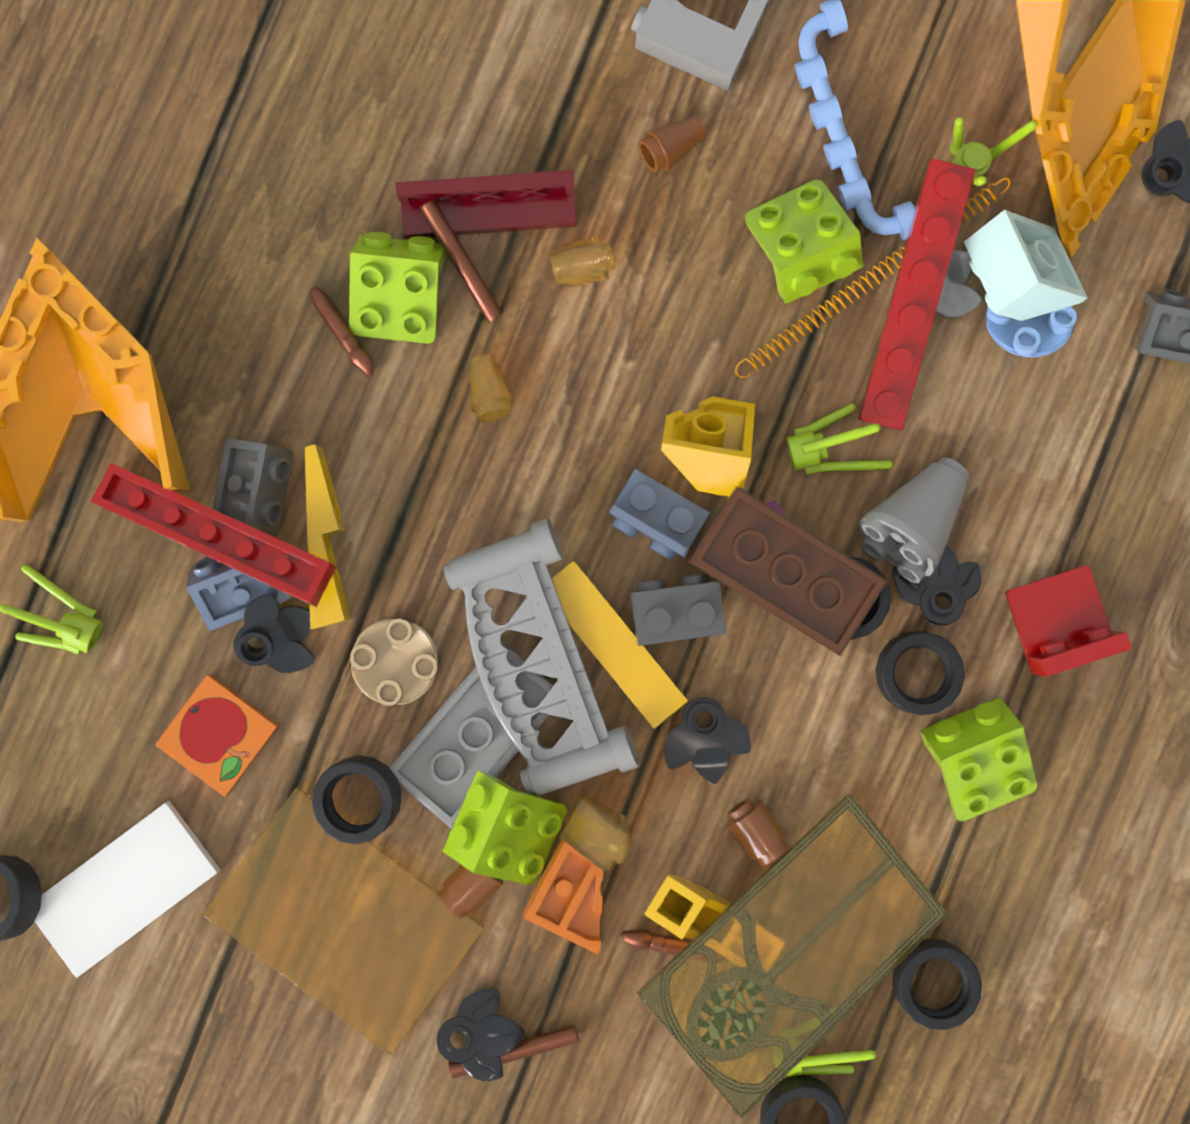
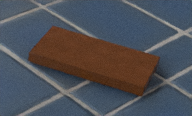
M738 486L734 487L688 561L839 656L847 647L888 582L885 578Z

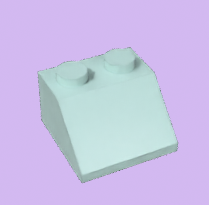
M1004 210L964 241L971 257L969 265L972 271L981 279L986 290L985 301L989 308L997 315L1023 321L1080 304L1088 298L1054 227Z

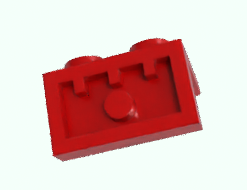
M1087 565L1024 584L1005 592L1031 674L1048 677L1132 649L1127 632L1111 631L1091 568Z

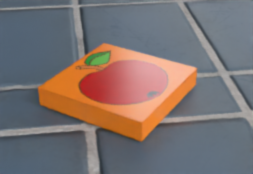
M208 674L156 742L155 746L222 796L226 797L280 725L212 674Z

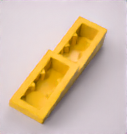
M314 444L305 447L308 553L336 566V569L317 607L310 605V629H317L352 619L329 537L346 530L324 449Z
M572 561L552 578L571 628L654 729L688 703V700L644 646L637 645L636 636L575 561Z

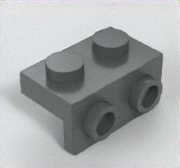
M707 574L681 577L682 586L664 588V580L637 583L638 592L629 593L638 646L726 634L720 582H708Z

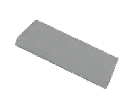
M502 641L504 646L510 649L508 652L509 661L514 665L524 664L525 660ZM476 667L390 767V770L397 777L399 784L451 829L477 770L497 777L519 751L497 718L484 691ZM523 671L517 676L518 685L525 690L523 700L532 707L539 705L554 686L540 674ZM536 713L533 715V726L538 729L549 714Z

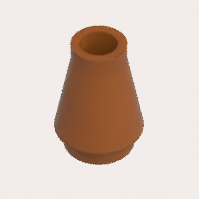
M695 116L684 121L646 131L645 138L638 142L640 155L652 172H657L661 169L668 171L696 144L705 140V131L701 122Z

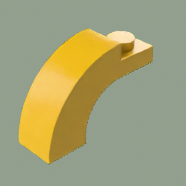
M670 874L663 882L644 915L682 940L684 937L694 939L731 903L692 881ZM732 916L703 944L739 967H744L746 963L742 947V927ZM754 921L756 953L761 967L766 972L783 946L784 940Z

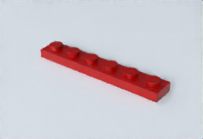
M933 158L928 162L858 416L859 420L903 431L976 169Z
M110 463L90 501L99 507L314 607H317L336 569L335 565L172 490L164 489L163 486Z

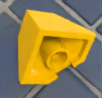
M712 396L700 401L699 407L696 410L686 414L678 410L666 415L661 447L662 452L697 491L712 493L718 496H729L735 486L744 489L752 455L755 404Z

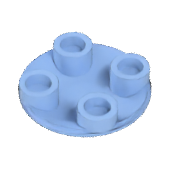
M987 306L985 319L989 334L1004 350L1023 357H1041L1057 351L1069 340L1077 320V314L1073 306L1019 321L997 315Z

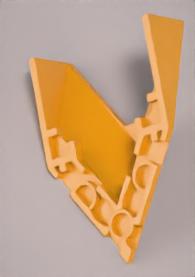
M1016 0L1033 121L1037 123L1035 131L1061 242L1068 258H1072L1080 247L1081 243L1078 241V237L1082 230L1085 229L1089 222L1095 223L1132 168L1133 165L1129 159L1140 142L1148 143L1157 130L1186 0H1116L1065 78L1064 73H1056V67L1070 0Z
M36 237L29 253L33 256L22 279L18 278L0 319V520L30 521L75 417L101 411L160 470L164 489L182 493L190 492L191 488L151 354L52 251Z

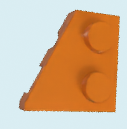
M563 836L522 913L524 919L599 954L601 950L600 914H602L603 905L601 882L603 881L604 859L602 855Z

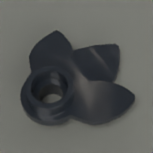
M1176 120L1161 128L1155 136L1153 156L1144 163L1141 178L1145 188L1152 194L1157 196L1174 194L1184 202L1190 203V139H1188L1182 120ZM1157 169L1166 171L1168 175L1167 182L1160 180L1157 175Z
M946 545L939 565L930 576H924L919 583H913L905 579L899 573L897 567L894 566L893 580L897 592L904 601L920 606L922 615L929 622L939 626H946L960 618L964 611L965 602L977 594L981 585V571L978 563L969 562L958 565L954 552ZM939 596L946 597L950 601V607L948 609L939 608L935 603V598Z
M271 593L264 594L251 601L244 612L245 626L239 629L234 638L233 648L236 656L248 665L261 666L268 664L280 673H292L311 666L315 658L301 642L311 630L310 610L301 606H287L279 609L278 603ZM253 637L260 638L264 642V646L262 648H253L249 644V639Z
M708 697L696 698L686 705L682 714V723L668 732L664 746L665 761L669 769L681 767L691 761L697 772L712 784L718 783L725 773L730 753L746 754L751 751L750 737L745 726L740 721L725 716L722 706L717 701ZM700 711H708L712 717L710 724L705 727L697 725L695 721L696 715Z
M495 989L480 990L466 997L459 1007L457 1017L447 1020L437 1034V1046L441 1055L451 1062L462 1063L471 1077L481 1081H492L503 1077V1067L499 1056L513 1050L525 1035L524 1029L515 1021L502 1015H496L499 1005V991ZM456 1031L463 1032L467 1037L465 1047L460 1049L453 1047L450 1041L451 1035Z

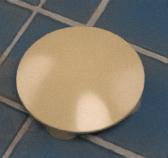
M385 619L372 624L360 634L350 654L351 672L358 688L371 700L386 706L404 705L420 698L432 685L438 670V654L433 640L419 625L404 619Z

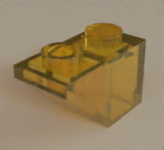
M581 793L560 834L562 840L606 872L613 861L621 864L632 843V840L629 839L631 833L629 832L627 817Z

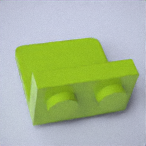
M821 180L810 181L745 214L746 225L773 264L778 293L785 304L807 296L815 290L840 278H845L864 267L860 232Z
M368 232L365 235L359 236L350 252L349 329L355 336L430 344L435 340L437 334L439 275L446 256V252L441 244L435 243L433 239L423 236L411 237L408 240L392 239L391 235L384 232Z
M1001 697L982 703L972 709L948 719H943L920 730L923 743L941 768L953 813L959 821H966L1029 795L1036 790L1037 782L1024 728Z
M477 770L442 852L472 873L525 885H533L537 882L567 814V808L560 802L515 790L493 775Z

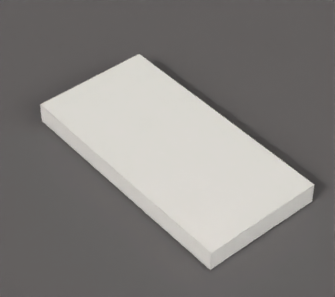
M168 801L43 893L40 911L34 922L77 978L221 871V869L173 804Z

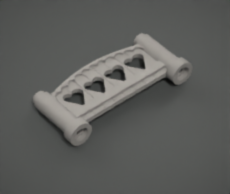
M548 517L531 523V530L450 559V563L443 565L445 578L452 590L460 588L465 594V610L471 649L487 698L504 730L528 763L527 769L520 771L523 787L526 793L536 794L537 796L618 768L624 773L640 767L638 754L626 725L609 731L607 729L547 565L562 560L563 552L557 533ZM492 588L527 596L506 624H499L493 619L494 607L489 605L486 600V594ZM506 630H514L542 637V640L522 665H514L508 659L510 649L504 646L501 640L502 634ZM528 671L557 678L558 680L542 702L532 707L524 702L523 694L525 690L517 683V676L520 672ZM536 713H545L570 719L573 722L553 747L548 748L540 744L538 740L540 730L533 726L532 717Z

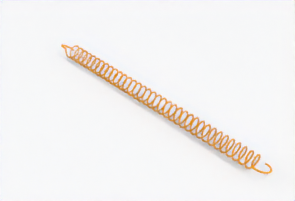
M1003 178L995 184L989 183L988 189L982 188L981 194L975 193L974 199L968 198L966 206L970 209L973 216L976 217V213L971 208L969 200L974 201L979 210L983 212L982 206L977 202L976 195L981 196L985 204L990 207V203L983 195V190L988 191L991 198L997 202L995 195L990 190V185L995 186L1003 180H1008V186L1000 193L1002 194L1010 186L1009 178ZM964 212V213H963L964 218H965L967 221H970L969 217H968V216L965 214V212ZM900 247L899 253L894 251L892 253L893 259L887 256L885 259L886 263L879 261V268L876 266H872V273L866 271V278H864L863 276H859V283L856 281H852V288L846 285L845 292L839 290V298L835 295H832V303L828 300H825V307H823L822 305H818L819 313L815 310H811L812 318L809 315H805V322L798 319L797 323L799 328L796 325L791 324L792 332L788 329H784L785 337L781 334L777 335L779 343L775 339H771L772 347L764 343V349L766 353L762 349L758 348L757 353L759 357L754 353H751L750 356L752 362L747 358L740 361L735 368L736 375L739 378H746L751 375V373H749L746 376H740L737 373L738 366L745 360H747L757 371H759L753 359V356L756 357L763 366H766L765 362L763 361L760 355L759 350L772 362V358L769 355L766 346H768L775 353V355L779 357V354L773 344V341L784 352H786L779 336H781L789 344L790 347H793L787 336L786 331L790 333L797 342H799V339L797 338L794 332L793 326L804 336V338H806V335L801 328L800 322H802L808 328V330L811 333H813L806 319V316L818 328H820L813 315V312H815L823 320V322L826 323V320L824 319L820 311V307L823 308L831 318H833L826 302H828L838 312V314H840V311L838 310L833 300V297L836 298L845 309H847L840 296V292L848 298L851 304H853L854 302L851 300L847 288H849L857 296V298L860 299V296L856 292L853 283H856L863 290V292L867 294L866 290L864 289L861 283L860 278L864 279L869 284L871 289L874 290V287L871 285L868 279L867 273L873 276L877 283L881 285L880 281L875 275L874 268H876L887 280L888 278L886 277L881 268V263L889 269L892 275H894V272L888 264L887 258L892 260L899 269L900 266L896 262L894 254H897L902 259L903 255L901 249L905 248Z

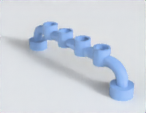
M840 0L821 2V13L810 18L800 32L798 44L802 61L795 64L799 84L802 89L812 86L817 102L809 104L810 114L816 129L826 127L830 136L831 143L823 146L824 153L831 170L841 167L846 183L839 185L838 191L845 210L848 211L855 208L863 225L873 233L881 235L899 233L902 240H906L915 213V208L911 201L894 206L892 208L893 217L889 218L881 217L874 210L868 184L862 176L853 142L847 134L838 100L833 95L824 61L816 47V38L822 31L826 30L829 37L848 31L845 11Z

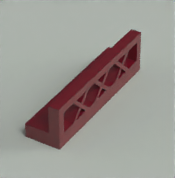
M573 170L396 182V194L401 203L403 235L405 239L416 236L436 237L419 209L433 199L436 201L455 235L577 227Z

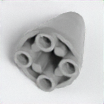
M946 457L941 458L938 463L930 464L865 514L859 523V529L864 538L860 545L862 550L875 560L881 561L884 558L893 566H896L899 573L905 579L913 583H919L924 576H930L940 563L966 494L967 482L970 479L968 471L957 461Z

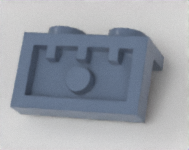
M634 469L608 514L615 518L612 524L613 527L632 538H635L638 532L653 540L649 548L672 561L675 555L685 558L710 512Z
M209 557L193 565L189 571L186 586L209 631L244 618V612L251 601L264 594L271 593L278 604L291 599V595Z

